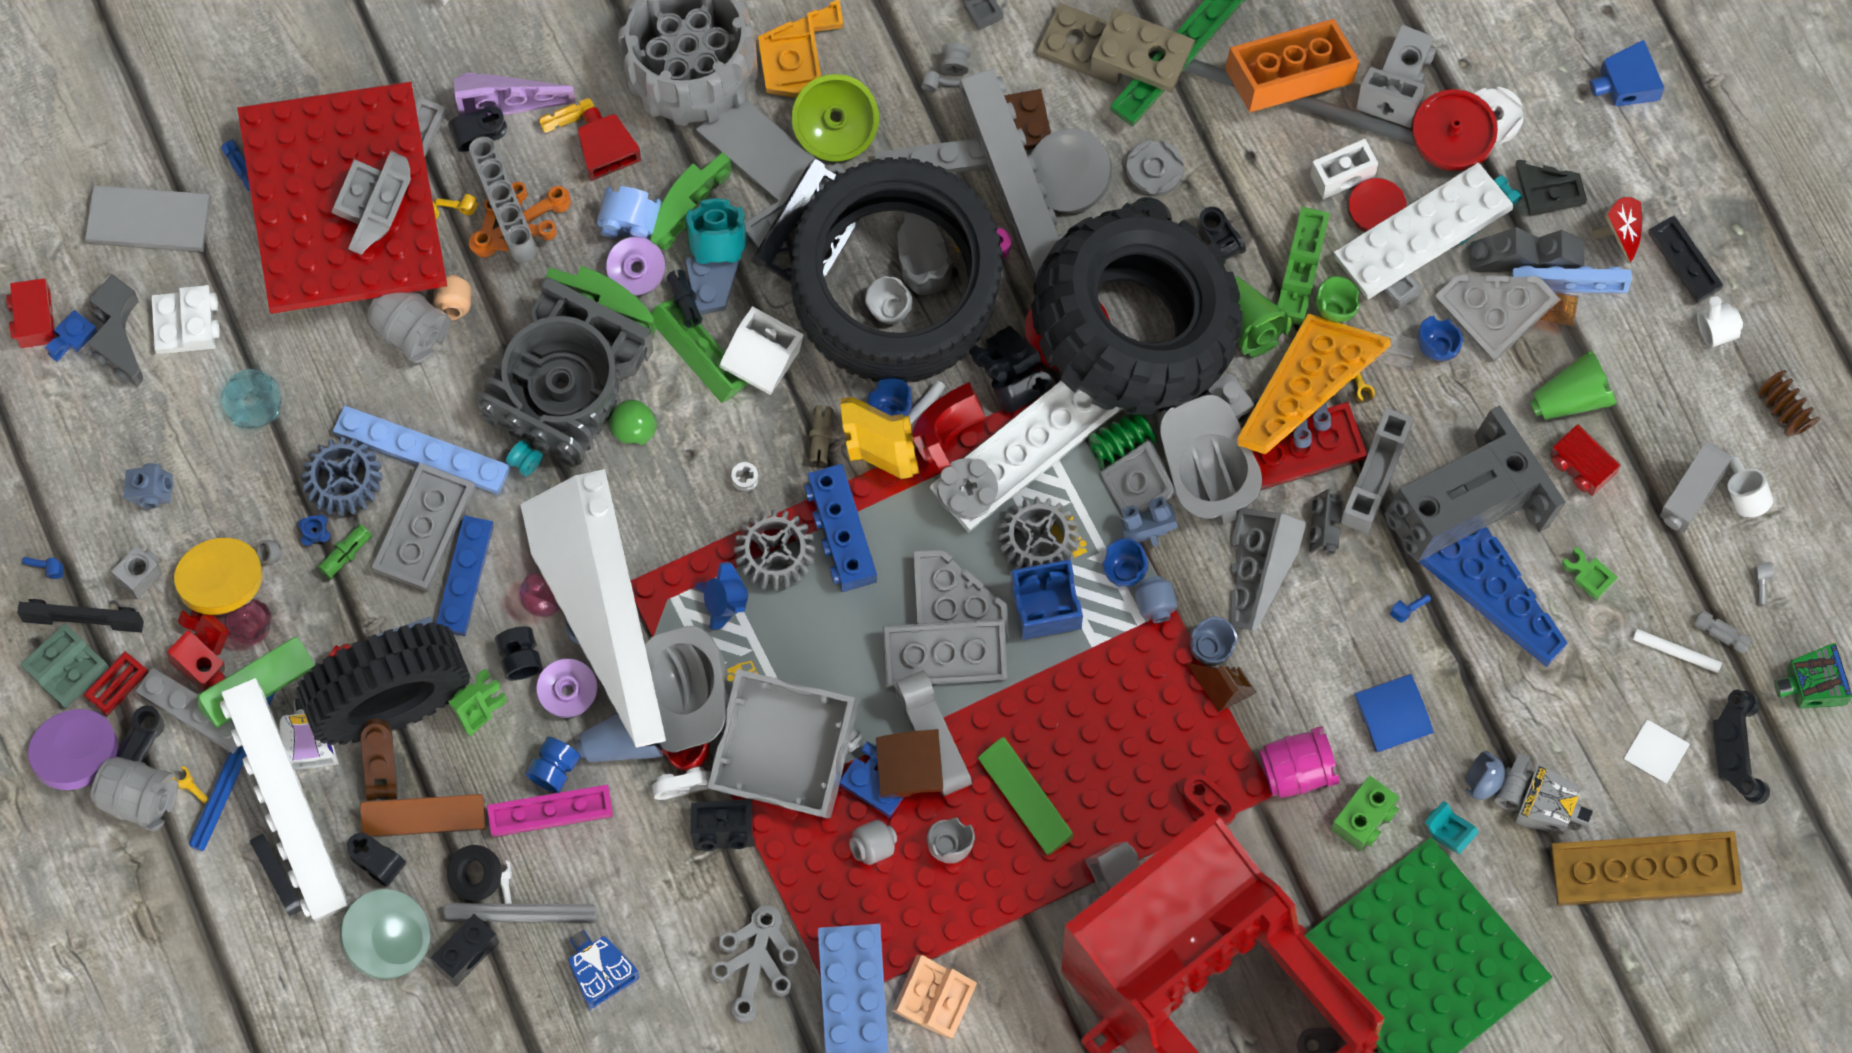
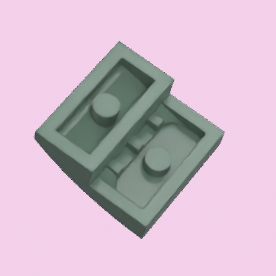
M65 623L20 664L64 709L109 668L107 663L88 647L84 640Z

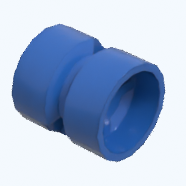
M548 736L540 747L539 755L541 758H534L525 775L541 788L552 793H560L567 781L565 772H571L581 756L566 743Z

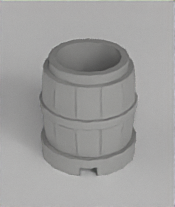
M416 292L392 293L374 298L367 312L370 326L383 337L384 341L403 351V355L416 364L423 362L435 352L431 347L436 341L443 342L451 325V318L444 311L435 308L423 295Z
M122 757L108 758L103 762L95 776L91 798L97 808L114 815L117 819L138 823L141 828L149 831H157L165 823L161 819L164 811L171 812L177 796L178 781L172 779L176 776L175 774L165 770L158 771L146 766L141 761H132Z

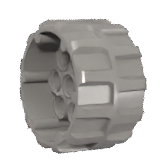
M633 0L627 7V23L618 31V42L627 87L631 94L641 97L644 111L653 117L661 115L674 120L675 125L686 126L689 122L707 120L708 123L718 121L719 115L728 111L733 106L738 108L746 100L745 91L749 82L756 81L759 70L756 38L752 29L749 10L744 1ZM699 25H703V26H704V27L699 28V29H698V28H695L696 26H699ZM669 30H675L673 33H666ZM717 44H721V45H722L721 47H718V48H714V47H713L714 45H717ZM688 49H692V50H693L692 52H688V53L684 52L685 50H688ZM664 54L663 57H655L656 55ZM707 68L712 69V70H710V71H708V72H703V71H702V70L707 69ZM677 73H682V74H683V75L678 76V77L673 76V75H675V74H677Z

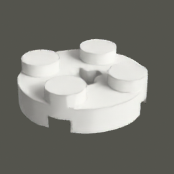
M1502 87L1488 90L1483 88L1474 93L1482 98L1491 107L1493 112L1496 110L1500 112V120L1497 121L1498 135L1495 146H1500L1504 142L1513 139L1519 133L1523 123V106L1520 99L1513 92Z

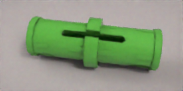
M358 524L342 542L338 541L334 545L335 549L317 568L328 579H332L348 561L352 562L356 558L354 554L373 537L372 534L363 525Z

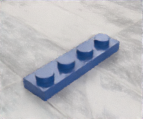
M465 515L463 517L436 625L440 623L444 627H450L453 634L466 636L494 527L493 521Z

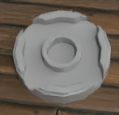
M1145 140L1136 145L1129 153L1126 163L1127 179L1132 187L1141 194L1152 197L1163 196L1174 191L1181 183L1184 173L1183 157L1178 149L1169 142Z

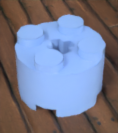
M620 186L619 191L615 192L612 191L611 187H607L604 190L596 222L602 228L600 234L612 239L618 238V235L651 239L659 209L662 205L660 199H655L653 202L647 199L649 193L635 188Z

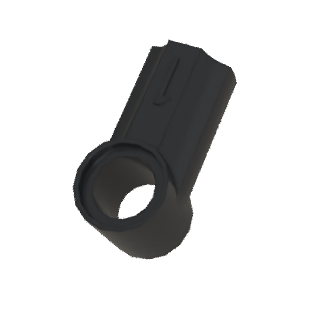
M148 705L141 706L134 712L132 717L133 723L122 741L116 757L144 762L155 739L164 731L165 724L163 718L154 707ZM155 717L156 720L153 726L142 728V722L145 718Z

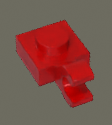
M184 610L181 611L177 620L178 623L184 628L195 631L194 635L216 656L220 655L230 630L214 615L202 614L193 610L188 615Z

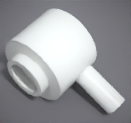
M1717 296L1710 298L1708 309L1697 313L1700 333L1709 348L1740 338L1741 330L1743 329L1742 319L1738 310L1735 307L1732 308L1728 302L1721 304V298Z
M1738 457L1731 458L1729 465L1734 475L1728 482V490L1736 512L1743 517H1756L1764 514L1773 504V496L1765 474L1758 469H1745Z

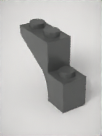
M1514 227L1470 242V267L1475 272L1513 270V268L1526 265L1534 268L1561 266L1564 269H1577L1584 266V240L1564 230L1537 237Z
M111 274L89 299L93 308V316L104 324L88 342L92 352L90 356L100 366L105 367L107 364L114 370L113 374L124 384L130 382L138 387L143 381V375L126 335V322L130 312L139 300L132 288Z

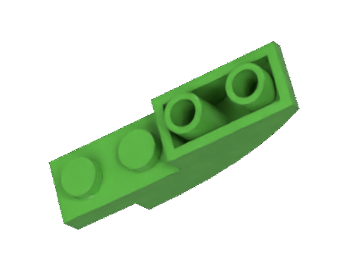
M721 152L703 170H700L693 163L672 186L659 209L654 231L650 239L660 250L670 248L675 242L676 236L683 230L687 231L686 215L688 210L691 209L693 211L696 209V203L700 204L701 201L706 200L714 186L723 184L730 177L732 171L731 160L727 155Z
M583 266L580 267L577 276L549 267L545 279L549 277L650 329L651 334L655 333V320L652 314L636 296L611 278Z

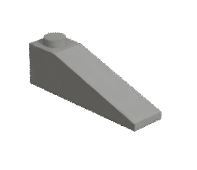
M1247 508L1239 509L1232 538V546L1236 547V562L1232 563V573L1236 574V588L1232 591L1231 624L1234 628L1251 631L1258 629L1299 552L1306 522L1283 513Z

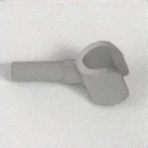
M930 71L925 75L921 88L926 92L934 93L938 85L959 87L960 80L941 77L937 72Z
M1771 562L1759 564L1754 569V577L1758 581V605L1761 606L1766 605L1765 580L1774 578V569Z

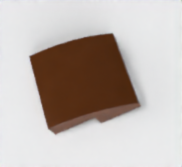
M939 729L902 732L876 737L880 798L910 797L912 793L943 791Z

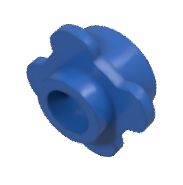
M322 514L302 518L298 522V527L303 534L301 538L303 545L311 546L315 542L321 541L326 543L330 540L331 535L326 528L328 522L326 516ZM316 528L317 532L313 533L312 529Z

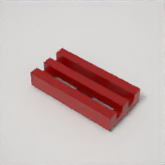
M125 651L84 694V697L108 717L149 672ZM127 662H129L130 665L124 670V672L119 677H117L107 688V690L97 699L95 696L98 694V692L115 676V674ZM137 669L138 671H137V672L124 684V686L107 702V704L104 705V703L111 697V695H112V694L128 679V677Z

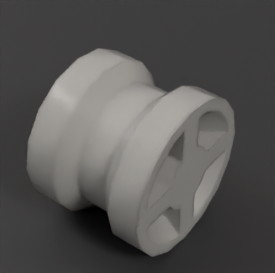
M962 43L944 44L941 51L944 60L941 62L940 70L951 76L967 74L969 72L967 58L970 56V48Z

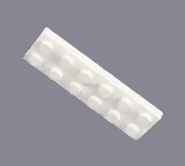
M1478 162L1334 252V259L1368 300L1512 211L1513 203Z

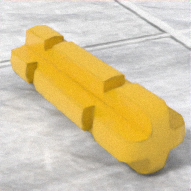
M590 98L579 101L578 105L573 103L553 111V115H550V113L539 117L540 126L547 133L554 130V126L562 127L580 120L583 112L594 107V104Z

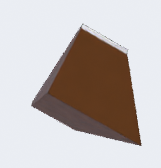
M1187 663L1219 712L1256 693V690L1240 667L1230 669L1229 666L1224 667L1222 665L1219 668Z

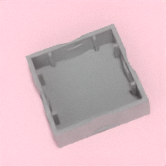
M737 669L727 707L726 727L717 747L708 789L831 818L860 699Z

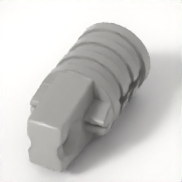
M1518 753L1513 767H1507L1503 785L1495 797V803L1509 811L1521 810L1525 799L1524 796L1533 778V774L1529 773L1532 766L1530 756Z

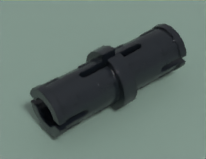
M677 270L678 278L675 271H672L666 278L674 294V305L679 308L685 326L692 328L690 321L692 319L696 327L703 321L695 302L696 294L690 289L683 270Z

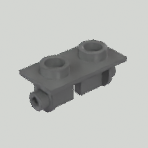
M1326 489L1314 496L1311 502L1312 526L1308 533V541L1310 542L1309 553H1314L1324 548V553L1335 554L1336 549L1339 548L1340 528L1330 524L1331 522L1336 524L1341 522L1343 502L1340 500V495L1330 494L1331 489Z

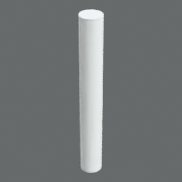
M1637 629L1633 637L1634 641L1715 673H1718L1721 668L1722 662L1642 630Z

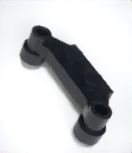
M1733 690L1728 696V703L1717 720H1712L1718 775L1720 780L1729 781L1747 801L1759 805L1768 800L1770 788L1766 782L1752 776L1746 717H1751L1758 712L1760 700L1749 691Z

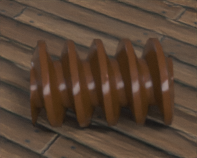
M1782 370L1766 380L1758 390L1757 395L1759 398H1766L1764 405L1767 408L1773 407L1771 415L1773 417H1780L1777 423L1780 427H1786L1784 433L1787 437L1809 430L1820 421V417L1809 418L1810 414L1814 411L1813 407L1802 408L1807 399L1805 397L1798 400L1795 398L1801 390L1799 388L1789 390L1794 380L1791 378L1783 381L1782 378L1787 371Z

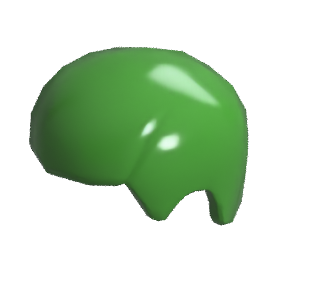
M1341 276L1328 277L1322 282L1316 294L1315 302L1318 312L1328 321L1338 323L1350 321L1357 314V310L1360 307V303H1358L1359 288L1347 278Z
M625 400L612 409L608 421L612 435L626 445L630 443L641 445L647 443L655 435L657 428L654 412L638 400Z

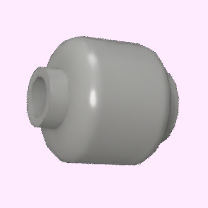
M874 820L853 831L852 838L849 840V846L857 861L872 865L893 855L897 836L891 826H887L880 820Z

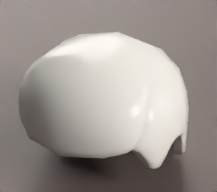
M883 276L874 280L867 288L865 304L879 322L895 324L903 320L911 311L912 296L907 286L900 279Z

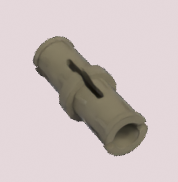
M823 405L814 407L813 430L809 432L811 449L808 464L816 467L817 456L819 455L820 468L828 465V446L833 436L830 432L833 408L825 406L824 417H822Z

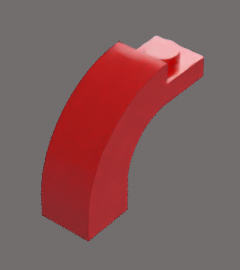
M968 382L953 389L932 403L922 413L913 428V440L924 461H929V463L935 461L940 471L951 466L947 455V446L952 438L965 428L986 419L982 405L971 383Z

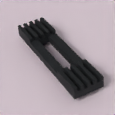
M28 599L29 602L19 601L17 613L22 622L53 625V621L109 625L112 630L142 633L144 621L140 613L136 612L135 608L118 607L119 610L46 604L45 600Z

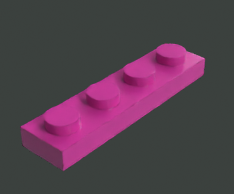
M608 785L487 805L492 837L613 817Z

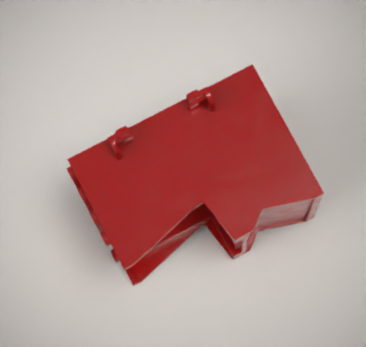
M1210 809L1065 925L1061 974L1101 1020L1081 1040V1043L1089 1053H1110L1113 1050H1117L1120 1046H1123L1128 1053H1199L1172 1022L1170 1013L1177 1010L1184 1003L1182 998L1192 991L1196 994L1208 983L1207 978L1215 971L1218 975L1224 972L1233 963L1230 959L1239 952L1242 955L1249 952L1257 944L1255 939L1263 945L1347 1043L1336 1053H1374L1373 1051L1376 1049V1043L1380 1039L1379 1033L1385 1018L1304 936L1308 931L1298 924L1295 903L1276 882L1261 872L1213 809ZM1102 1034L1106 1042L1099 1047L1094 1039Z

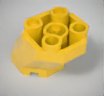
M854 397L841 398L842 423L847 438L846 445L850 461L863 459L900 479L913 477V474L919 473L909 415L903 416V414L890 416Z

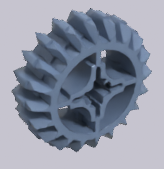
M343 437L340 438L339 444H334V441L329 439V447L324 448L323 445L318 444L319 454L310 452L309 458L312 462H304L303 467L307 472L301 474L302 481L306 482L302 486L305 493H309L307 497L310 503L316 502L318 510L321 511L326 507L327 514L331 516L337 509L339 516L343 518L345 510L349 509L350 513L355 516V507L360 506L361 509L366 510L365 500L374 502L376 498L373 492H380L381 486L377 482L383 480V475L379 472L382 468L379 461H375L377 457L374 451L368 452V446L365 443L358 447V442L354 438L349 444H346V440ZM345 458L341 462H334V460ZM360 464L366 469L365 479L362 484L355 477L358 472L357 467ZM322 470L326 471L329 477L325 490H322L319 486V476ZM343 492H351L348 495L339 496Z

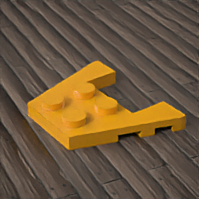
M840 0L829 3V6L819 11L815 9L807 13L806 17L793 23L791 21L758 36L767 94L797 98L800 91L809 82L821 76L814 32L844 28Z

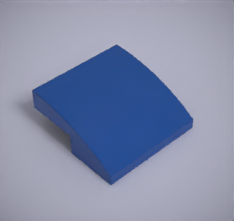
M1412 674L1354 693L1362 721L1366 723L1375 752H1380L1434 733Z

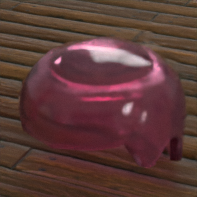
M529 573L518 590L521 605L533 616L546 618L555 615L560 608L551 589L547 586L541 575Z
M252 599L249 604H245L226 615L224 625L229 630L228 637L231 641L244 646L256 645L268 636L272 615L265 603L258 599Z

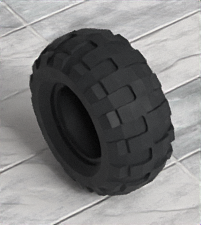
M1131 208L1103 212L1094 219L1092 217L1086 218L1069 228L1067 233L1060 240L1056 241L1039 268L1033 285L1035 298L1031 304L1032 318L1036 335H1041L1039 346L1050 367L1056 365L1062 373V382L1074 393L1078 389L1093 398L1091 404L1106 410L1119 407L1125 409L1126 414L1150 415L1154 414L1157 409L1160 412L1165 410L1167 412L1172 407L1175 409L1197 396L1206 394L1214 383L1219 380L1236 354V344L1241 337L1243 315L1242 311H1240L1241 305L1238 304L1240 292L1233 271L1227 272L1224 267V255L1214 242L1207 245L1196 235L1199 230L1185 220L1179 224L1166 219V212L1144 209L1139 213H1133ZM1112 281H1129L1145 286L1153 291L1167 305L1172 315L1175 326V339L1161 343H1146L1137 341L1120 332L1107 319L1101 308L1098 286Z

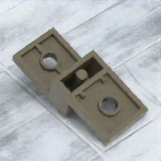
M1059 2L1038 47L1037 56L1116 87L1122 74L1172 93L1194 46L1195 39L1115 8L1109 20L1106 21ZM1071 34H1078L1082 37L1083 41L1080 44L1073 45L1067 41V37ZM1157 50L1164 54V59L1153 61L1149 58L1148 54Z

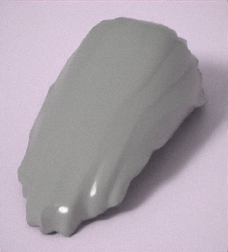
M913 213L905 215L904 223L896 234L902 277L908 287L917 294L930 295L941 292L949 286L953 274V261L950 258L944 237L939 232L938 225L931 220Z

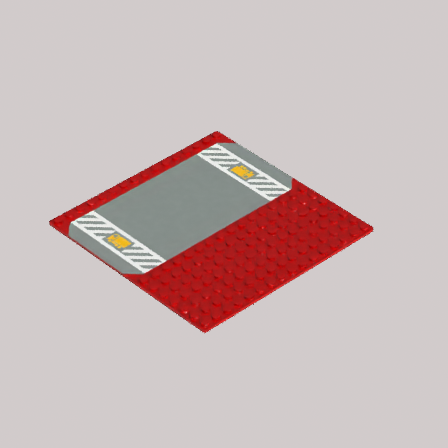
M1040 397L1014 412L1007 413L999 410L986 416V419L960 431L947 446V455L950 463L968 456ZM1085 440L969 533L951 512L943 508L938 497L931 491V484L940 478L942 471L939 470L935 461L929 463V461L925 462L918 448L914 451L917 457L919 473L913 474V477L900 479L876 467L848 480L877 572V583L842 592L840 584L834 585L830 573V567L834 565L831 556L825 557L821 540L825 539L822 528L817 529L812 515V512L816 511L814 501L808 502V500H804L777 513V517L782 518L783 512L788 511L789 521L793 517L798 516L800 520L797 527L802 524L808 525V530L805 534H813L814 540L809 544L816 547L815 553L808 554L814 558V563L811 565L805 564L809 568V573L807 575L799 573L801 577V582L799 583L794 582L790 578V588L788 589L784 587L783 582H778L779 587L776 591L773 590L772 582H768L766 589H762L761 579H758L755 584L750 583L753 573L747 576L741 574L744 566H737L736 559L740 555L734 554V547L740 546L735 541L736 536L744 535L741 530L630 581L635 604L652 637L685 626H697L708 632L714 639L723 655L726 667L724 683L726 720L727 707L737 669L860 699L854 728L856 731L859 730L863 737L859 741L860 746L854 751L847 753L841 778L855 758L867 764L870 757L861 752L867 741L876 746V737L912 731L898 702L895 686L887 687L883 626L917 624L914 551L944 550L964 570H968L983 583L988 591L1007 604L1009 636L1006 637L1008 680L932 684L935 694L934 700L968 770L972 785L944 797L941 792L912 793L910 797H904L890 818L840 786L831 818L752 799L755 846L820 977L818 928L880 924L884 983L909 972L916 955H923L930 960H934L1094 883L1095 880L1085 859L1114 843L1127 841L1135 849L1138 861L1155 854L1202 817L1186 801L1183 794L1185 781L1191 775L1204 774L1212 779L1235 801L1237 805L1236 814L1272 797L1269 782L1230 709L1227 708L1221 712L1217 710L1187 665V663L1206 666L1192 655L1191 648L1189 647L1190 635L1177 610L1170 614L1171 618L1169 620L1153 623V619H1145L1140 615L1135 598V591L1140 587L1139 583L1132 587H1118L1106 577L1102 562L1106 557L1107 546L1119 538H1124L1120 520L1123 517L1099 473L1101 469ZM1035 497H1039L1040 504H1045L1046 500L1050 498L1052 500L1051 507H1055L1056 504L1061 502L1063 505L1061 513L1070 510L1071 518L1069 520L1077 521V528L1074 530L1078 531L1080 536L1075 541L1078 543V550L1072 552L1074 558L1071 563L1074 572L1075 591L1077 599L1080 600L1083 613L1082 629L1022 640L1010 585L1011 570H1015L1017 561L1008 564L1006 562L1008 554L1001 553L1000 547L1003 544L998 542V535L1002 534L999 526L1001 523H1006L1004 520L1006 513L1013 514L1012 506L1014 504L1023 509L1022 501L1024 499H1027L1030 505H1033ZM1032 518L1029 521L1037 523L1043 518ZM1054 523L1050 533L1062 545L1064 540L1062 532ZM770 529L762 533L768 536H775L781 530ZM1016 530L1014 533L1015 541L1019 548L1024 551L1027 540L1021 536V532ZM1044 532L1040 534L1038 537L1034 536L1033 543L1040 537L1044 538ZM791 535L786 547L792 552V556L797 559L800 548L796 539ZM754 541L751 543L750 554L753 560L759 564L764 553L758 548L757 543ZM781 543L774 549L770 547V555L775 551L780 553ZM1038 552L1034 556L1042 557L1050 554L1047 552ZM1149 558L1147 574L1143 580L1158 576ZM730 562L748 590V602L745 612L733 615L722 629L712 630L709 628L711 614L705 606L704 593L696 589L695 586L696 583L708 582L712 578H717L719 563ZM774 564L769 570L780 571L790 566ZM726 720L721 732L710 741V755L713 761L725 731ZM1002 737L1010 744L1073 832V840L1049 856L1043 851L978 760L982 753ZM1195 788L1193 793L1201 796L1204 794V791L1201 788ZM730 794L732 800L748 799ZM1218 808L1215 811L1218 816H1225L1227 814L1223 808ZM958 818L966 826L971 824L975 834V841L969 855L958 863H944L931 855L926 837L933 824L940 820ZM880 820L887 826H891L896 833L897 842L894 843L895 850L893 855L872 865L857 861L849 846V840L852 838L853 831L871 821Z

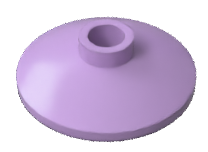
M629 237L621 240L611 249L606 263L607 275L634 296L644 295L654 290L661 282L665 273L664 256L659 247L650 240L641 237ZM635 262L642 264V270L638 273L632 271V265Z
M561 659L549 664L541 672L537 681V695L541 705L549 713L558 717L571 718L581 715L592 706L597 696L598 686L593 671L586 664L575 659ZM567 687L574 690L569 696H565L562 693Z

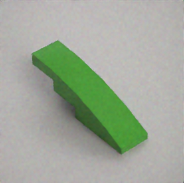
M1302 206L1278 302V307L1289 315L1293 324L1302 325L1305 320L1330 216L1329 212Z

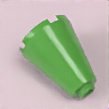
M1235 276L1240 292L1238 304L1241 305L1240 311H1242L1243 315L1241 337L1237 344L1244 355L1248 353L1251 357H1257L1275 348L1279 344L1276 339L1282 333L1287 336L1292 326L1291 318L1285 311L1239 276Z
M1593 350L1586 352L1533 392L1534 399L1530 400L1536 417L1542 415L1544 420L1611 407L1617 403L1613 391L1608 389L1607 377Z

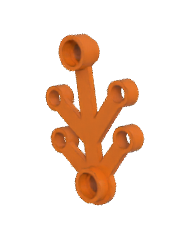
M514 182L511 184L514 192L522 190V192L516 194L521 207L523 200L528 196V192L524 183ZM552 187L547 193V198L523 211L527 223L550 209L557 213L568 210L572 203L570 194L564 187ZM488 198L484 202L486 215L482 228L476 231L469 239L471 251L482 258L492 256L496 250L509 252L505 239H502L504 237L500 227L494 229L496 217L493 210L490 209L491 205ZM545 220L539 225L528 224L533 237H541L543 240L549 241L557 235L556 226L550 220ZM548 228H551V229H552V230L549 231V232H543L545 229H548Z

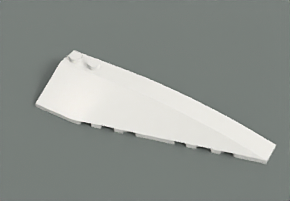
M603 469L575 475L520 504L531 556L539 567L547 586L551 589L559 608L563 611L584 654L593 666L596 676L605 688L608 698L617 710L619 718L635 747L664 742L666 738L606 471Z

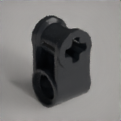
M486 106L480 110L456 116L448 122L451 135L459 152H468L470 144L478 137H489L495 141L503 138L507 131L504 115L501 109L496 106ZM495 121L496 124L490 126L489 122Z
M1210 206L1202 210L1197 228L1199 229V236L1207 245L1214 242L1224 255L1223 258L1225 260L1237 253L1243 254L1246 252L1243 239L1220 208ZM1207 220H1213L1218 224V226L1215 228L1207 227L1204 222Z
M1035 364L1029 368L1033 373L1027 369L1016 375L1011 370L1007 373L1005 381L999 382L994 379L991 386L1001 411L1007 413L1017 411L1025 404L1043 396L1052 386L1051 376L1047 372L1041 371V367Z
M366 833L353 834L347 842V850L351 861L385 887H389L407 863L395 851L382 845ZM366 845L368 852L364 853L361 851L357 854L356 847L363 848Z

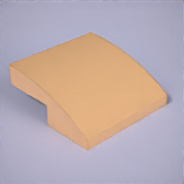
M916 955L892 1011L926 1029L953 1039L977 983L954 969H946L923 955Z

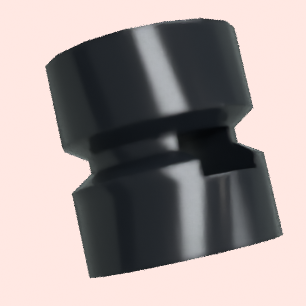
M514 627L496 635L495 641L499 656L504 657L501 664L506 680L517 681L527 679L539 674L543 670L539 652L533 650L537 644L531 627Z

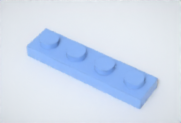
M1526 265L1513 268L1511 277H1540L1554 292L1628 293L1632 281L1631 270H1625L1620 267L1593 269L1592 267L1583 266L1577 269H1564L1561 266L1534 268Z

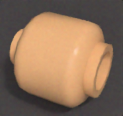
M449 275L446 277L447 287L434 289L433 306L444 311L451 320H457L470 311L472 288L465 279L457 275Z

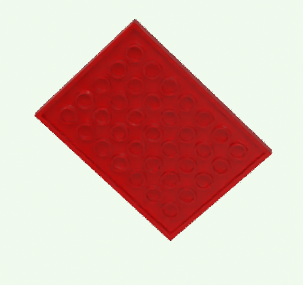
M411 81L237 107L270 314L377 298L392 293H409L447 287ZM392 150L407 158L411 180L389 231L380 240L372 243L361 255L348 249L358 224L335 215L331 211L354 159L382 171Z

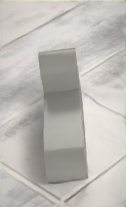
M922 670L896 681V696L911 730L939 729L943 791L941 794L943 797L972 785L968 770L934 700V690L926 672Z

